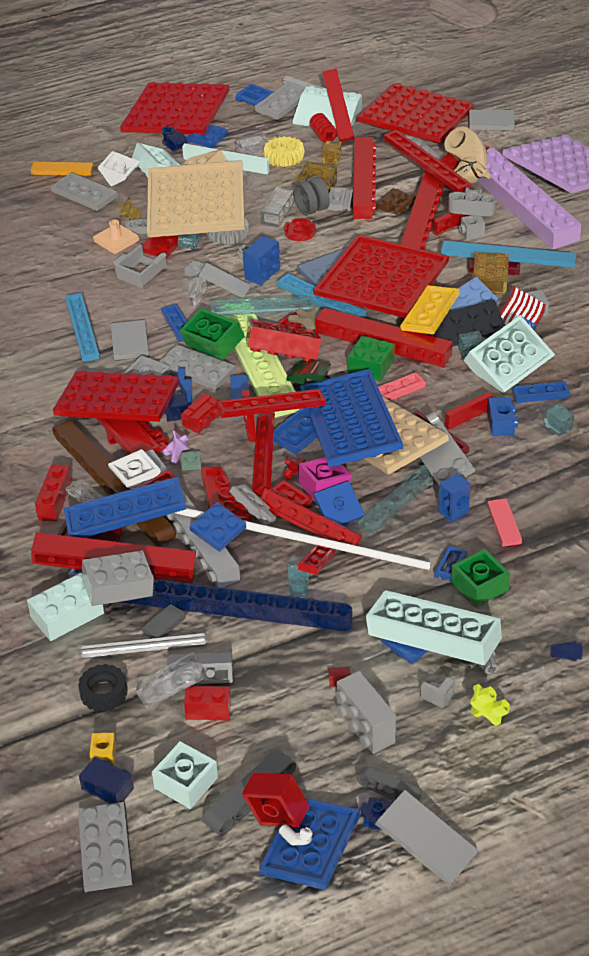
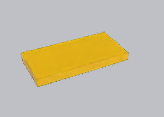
M427 285L400 325L401 330L434 334L460 295L459 289Z

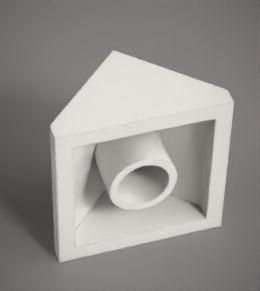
M112 151L98 166V170L109 185L113 186L126 180L139 165L140 161Z
M142 449L108 464L109 468L122 483L131 489L141 486L158 476L161 472L160 468Z

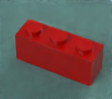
M50 465L35 502L38 520L57 522L72 484L69 466Z

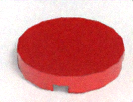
M294 219L290 223L287 222L284 226V235L292 241H306L316 234L315 224H312L308 219Z

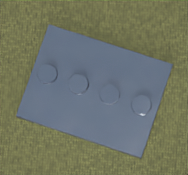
M347 248L298 265V272L310 284L317 286Z

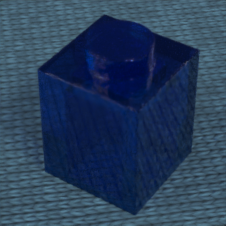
M177 394L172 396L163 414L166 415L167 422L182 420L181 413L188 408L186 395Z

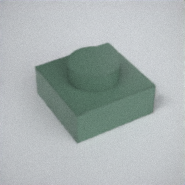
M200 451L181 452L182 471L201 469Z

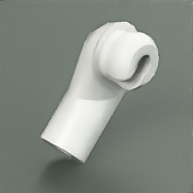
M287 824L279 829V834L290 845H307L312 840V831L307 827L305 829L301 828L300 833H295Z

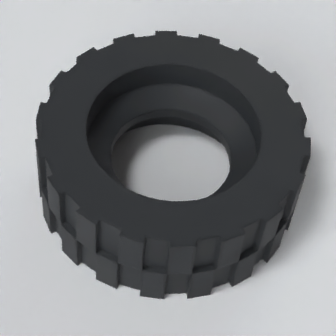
M99 664L95 665V667H90L82 674L78 683L80 698L83 704L88 709H93L97 712H106L107 710L115 709L117 706L119 707L125 701L128 693L125 674L114 665ZM100 682H111L114 685L113 690L105 694H96L92 688Z

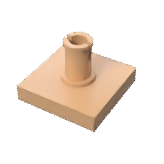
M115 219L109 221V228L93 236L95 243L113 254L139 241V236L136 233L120 225L119 221Z

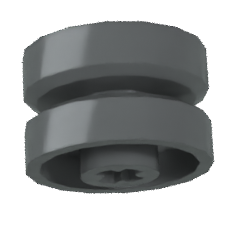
M319 176L308 178L307 181L302 180L294 184V199L303 215L308 216L329 207V192L324 181Z

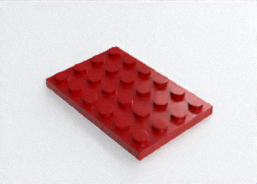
M76 371L54 406L53 414L54 416L160 422L179 384V377L171 375L158 376L154 374L139 375L136 373L120 374L118 372Z

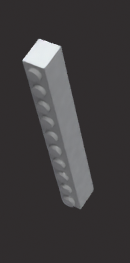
M153 449L145 452L160 468V474L168 470ZM182 490L186 508L197 510ZM175 513L165 515V519L172 523L175 533H179L184 546L187 545L190 551H196L199 566L202 571L205 570L211 583H214L218 589L240 581L239 566L227 549L223 548L219 552L190 531V525L198 518Z

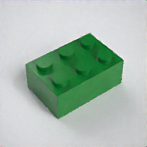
M200 308L179 331L186 346L224 360L245 337L237 321Z

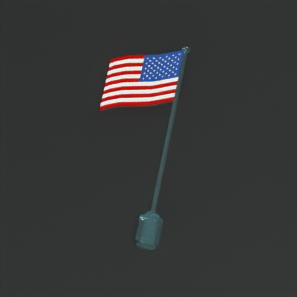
M513 286L511 296L500 314L505 326L521 315L528 325L535 330L543 317L546 304Z

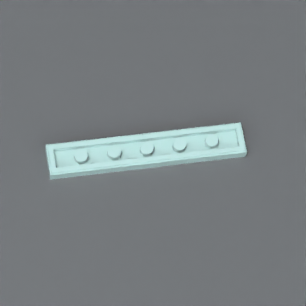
M185 143L182 146L183 159L185 160L218 150ZM222 150L227 162L242 160L243 170L268 175V158Z

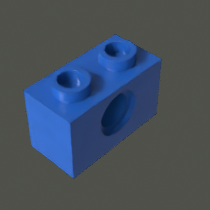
M511 397L489 398L488 416L492 436L514 435L515 427H518V417L514 416L516 415L515 404H512Z
M458 473L439 484V513L450 522L469 512L471 483Z

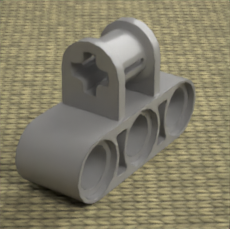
M466 188L465 193L452 192L449 194L448 211L454 214L492 216L495 214L496 198L493 195L482 194V189L470 190Z

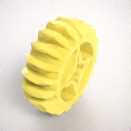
M278 136V138L268 140L263 150L264 157L269 159V164H272V166L277 165V167L295 166L304 157L303 143L290 136Z

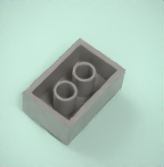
M143 550L82 560V580L92 606L153 596L154 578Z
M358 671L337 681V713L348 722L350 730L359 736L361 744L368 748L372 754L394 744L396 714L363 674Z

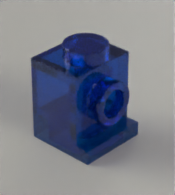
M369 797L368 804L363 803L361 809V817H364V827L381 830L375 824L395 799L386 801Z

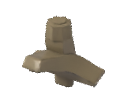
M315 307L307 311L299 308L296 311L297 315L288 316L289 322L301 323L309 330L316 329Z

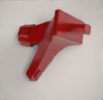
M286 456L284 463L289 467L283 473L284 478L289 480L299 471V464L304 463L305 460L299 457L296 461Z

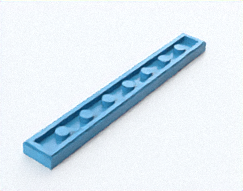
M443 241L441 254L448 256L572 268L575 267L576 253L454 241Z

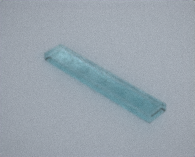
M311 296L210 301V311L222 316L296 312L299 308L305 311L314 308Z
M423 465L358 521V527L374 535L428 488L435 480L426 466Z

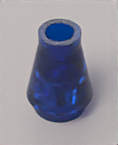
M575 640L551 645V657L576 662L577 660H582V642Z

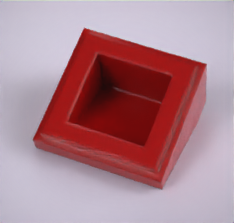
M349 666L328 668L330 687L337 686V681L351 675Z

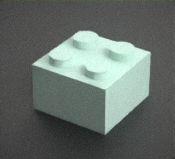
M180 741L152 771L154 789L191 809L218 779L217 763L210 757Z

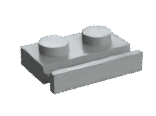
M331 187L329 193L330 205L327 210L343 211V209H347V211H350L354 189L347 190L341 187Z

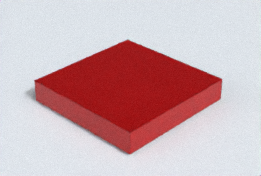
M243 390L242 398H249V390ZM254 415L243 416L248 441L255 442Z

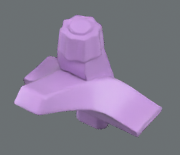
M173 431V441L163 452L166 456L172 454L171 462L177 464L181 452L189 450L187 442L189 437L187 435L181 437L177 432Z

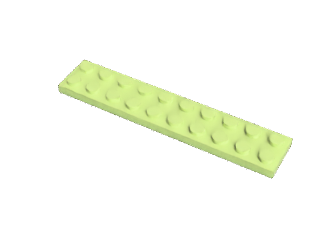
M245 302L216 309V314L237 321L245 335L234 348V351L246 375H248L256 396L296 392L291 382L287 381V374L277 355L268 354L265 350L254 352L247 347L248 318L258 320L250 303ZM299 409L274 412L275 418L296 413Z

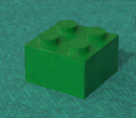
M361 336L348 356V373L351 374L370 369L374 379L382 381L394 362V344Z
M483 549L452 565L451 582L477 607L509 590L510 572L486 549Z

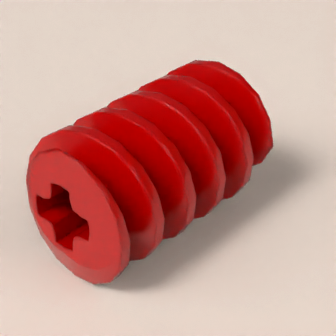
M316 113L310 119V127L322 142L330 143L336 139L338 131L323 113Z

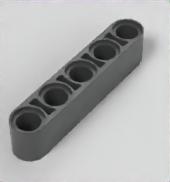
M280 750L273 751L205 812L202 822L219 836L226 835L251 812L242 792L252 773L293 774L296 769V762Z

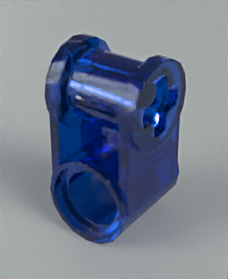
M166 126L161 129L163 134L162 144L171 151L175 152L181 149L184 143L188 144L185 135L173 127Z

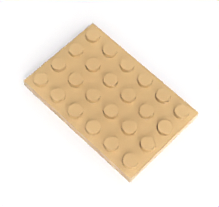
M383 397L403 442V449L380 454L376 457L364 458V460L389 475L449 441L448 434Z

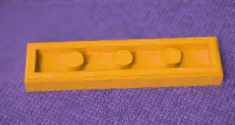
M33 162L31 174L68 175L72 172L79 176H91L94 165L93 163Z

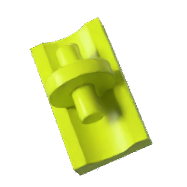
M479 684L474 685V695L470 701L472 705L471 714L474 717L483 715L495 726L501 724L502 716L509 713L510 704L505 699L497 701L496 691L491 686L483 688Z

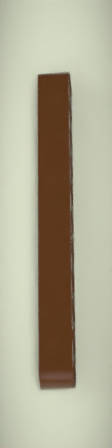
M67 420L52 428L57 441L108 495L131 490L109 468L108 464L111 461L71 420ZM163 516L135 523L156 546H160L176 537L172 525Z

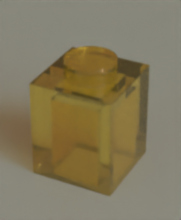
M326 141L322 150V163L338 165L342 156L341 142Z

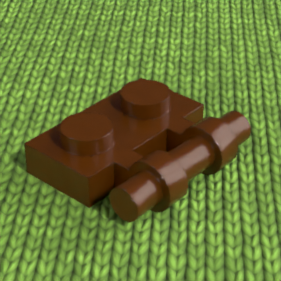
M394 188L376 202V208L388 213L392 210L394 214L402 213L407 206H411L414 203L416 196L414 194L407 196L406 192Z

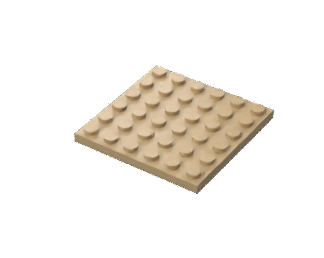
M242 160L148 168V237L245 230Z

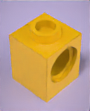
M92 733L90 746L92 769L115 768L116 741L114 733Z

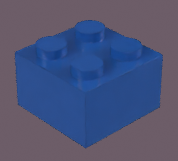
M262 236L243 252L245 280L262 285L279 271L281 264L278 241Z

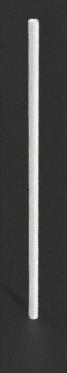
M189 508L175 512V514L199 518L205 513ZM244 521L246 522L247 530L430 570L431 562Z

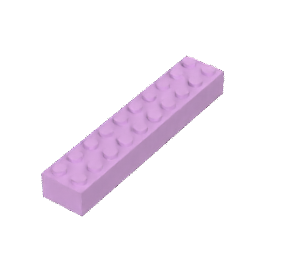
M495 148L486 150V169L492 178L481 177L477 181L552 250L580 240L581 223Z

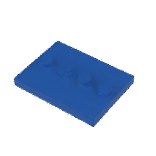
M305 798L309 804L305 817L299 828H290L295 833H300L301 828L305 829L307 827L311 829V842L307 845H290L279 834L278 829L259 867V871L264 876L326 890L359 820L360 811L351 807Z

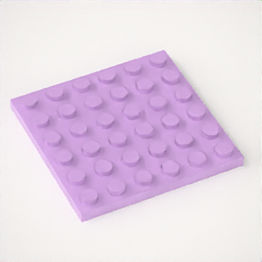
M568 135L552 137L547 140L542 139L538 142L521 144V146H513L503 150L502 155L570 193L589 189V147L582 145L580 141H574Z

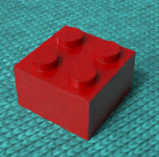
M253 772L242 792L244 799L260 825L283 826L287 824L289 827L299 828L309 808V804L292 774Z

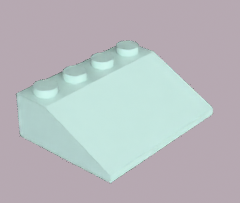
M306 86L301 94L293 124L310 126L312 116L316 113H323L336 128L327 89ZM343 92L351 126H353L362 111V95L355 92Z
M520 315L472 349L464 359V362L477 376L502 393H505L554 357L555 354Z

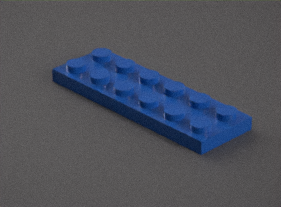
M175 477L63 509L68 535L70 537L84 538L186 510V505L179 478Z

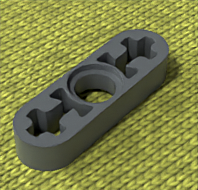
M368 766L363 767L357 776V781L360 785L393 800H396L404 790L418 801L422 796L421 791L416 786Z

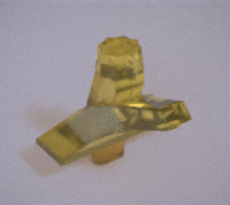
M130 197L127 198L124 204L119 203L118 208L121 209L120 218L125 216L129 220H136L135 217H141L142 212L131 206Z

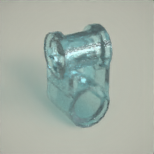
M201 233L179 235L178 247H188L191 250H195L202 239Z
M288 564L289 595L293 600H303L308 595L309 573L298 570V564Z

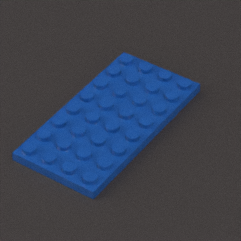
M370 369L326 379L323 382L318 381L300 386L301 391L320 389L326 399L325 406L307 409L328 467L340 466L344 463L356 462L360 459L376 457L380 454L403 449V442Z

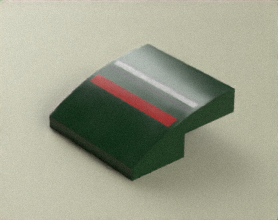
M310 361L296 364L287 376V381L303 385L307 379L323 382L330 371L331 363Z

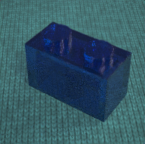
M94 757L79 775L82 790L109 804L124 802L134 789L132 775L127 770L119 769L109 761L101 760L97 757Z

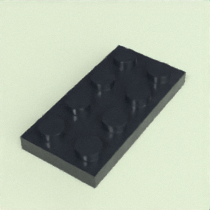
M495 299L448 312L433 335L437 338L452 341L453 347L492 336L502 329L505 324Z

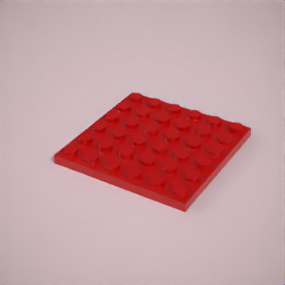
M150 82L121 124L120 130L121 132L195 133L204 135L230 91V87L222 83L183 84L181 82Z
M394 83L358 115L357 121L441 143L447 134L469 114V110L474 109V104L467 100H458L455 97L442 96L440 93H431L428 90H419L413 86Z
M357 235L315 287L314 295L406 318L427 285L432 286L448 264L449 256Z

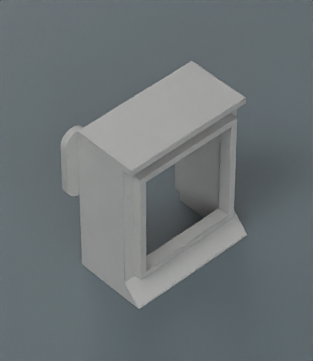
M141 244L129 254H122L113 262L118 279L141 289L163 268L167 269L166 253H161L155 259L144 256ZM140 262L148 265L141 273L132 270Z

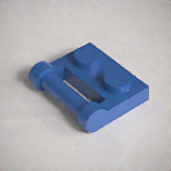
M250 84L239 91L235 99L236 101H243L255 106L271 95L273 91Z

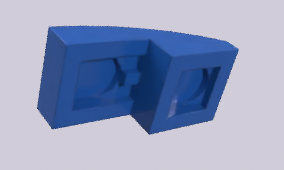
M178 368L180 393L184 401L191 405L193 394L191 379H186L185 368Z

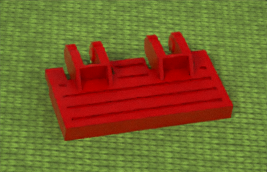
M97 418L98 422L128 455L141 449L144 452L153 449L155 453L163 451L170 441L167 436H163L160 429L152 431L147 425L149 421Z

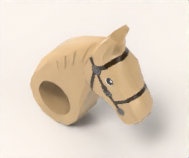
M464 126L457 127L451 131L445 139L444 147L451 156L461 161L454 171L471 184L476 183L481 177L491 179L492 177L486 169V148L480 137Z

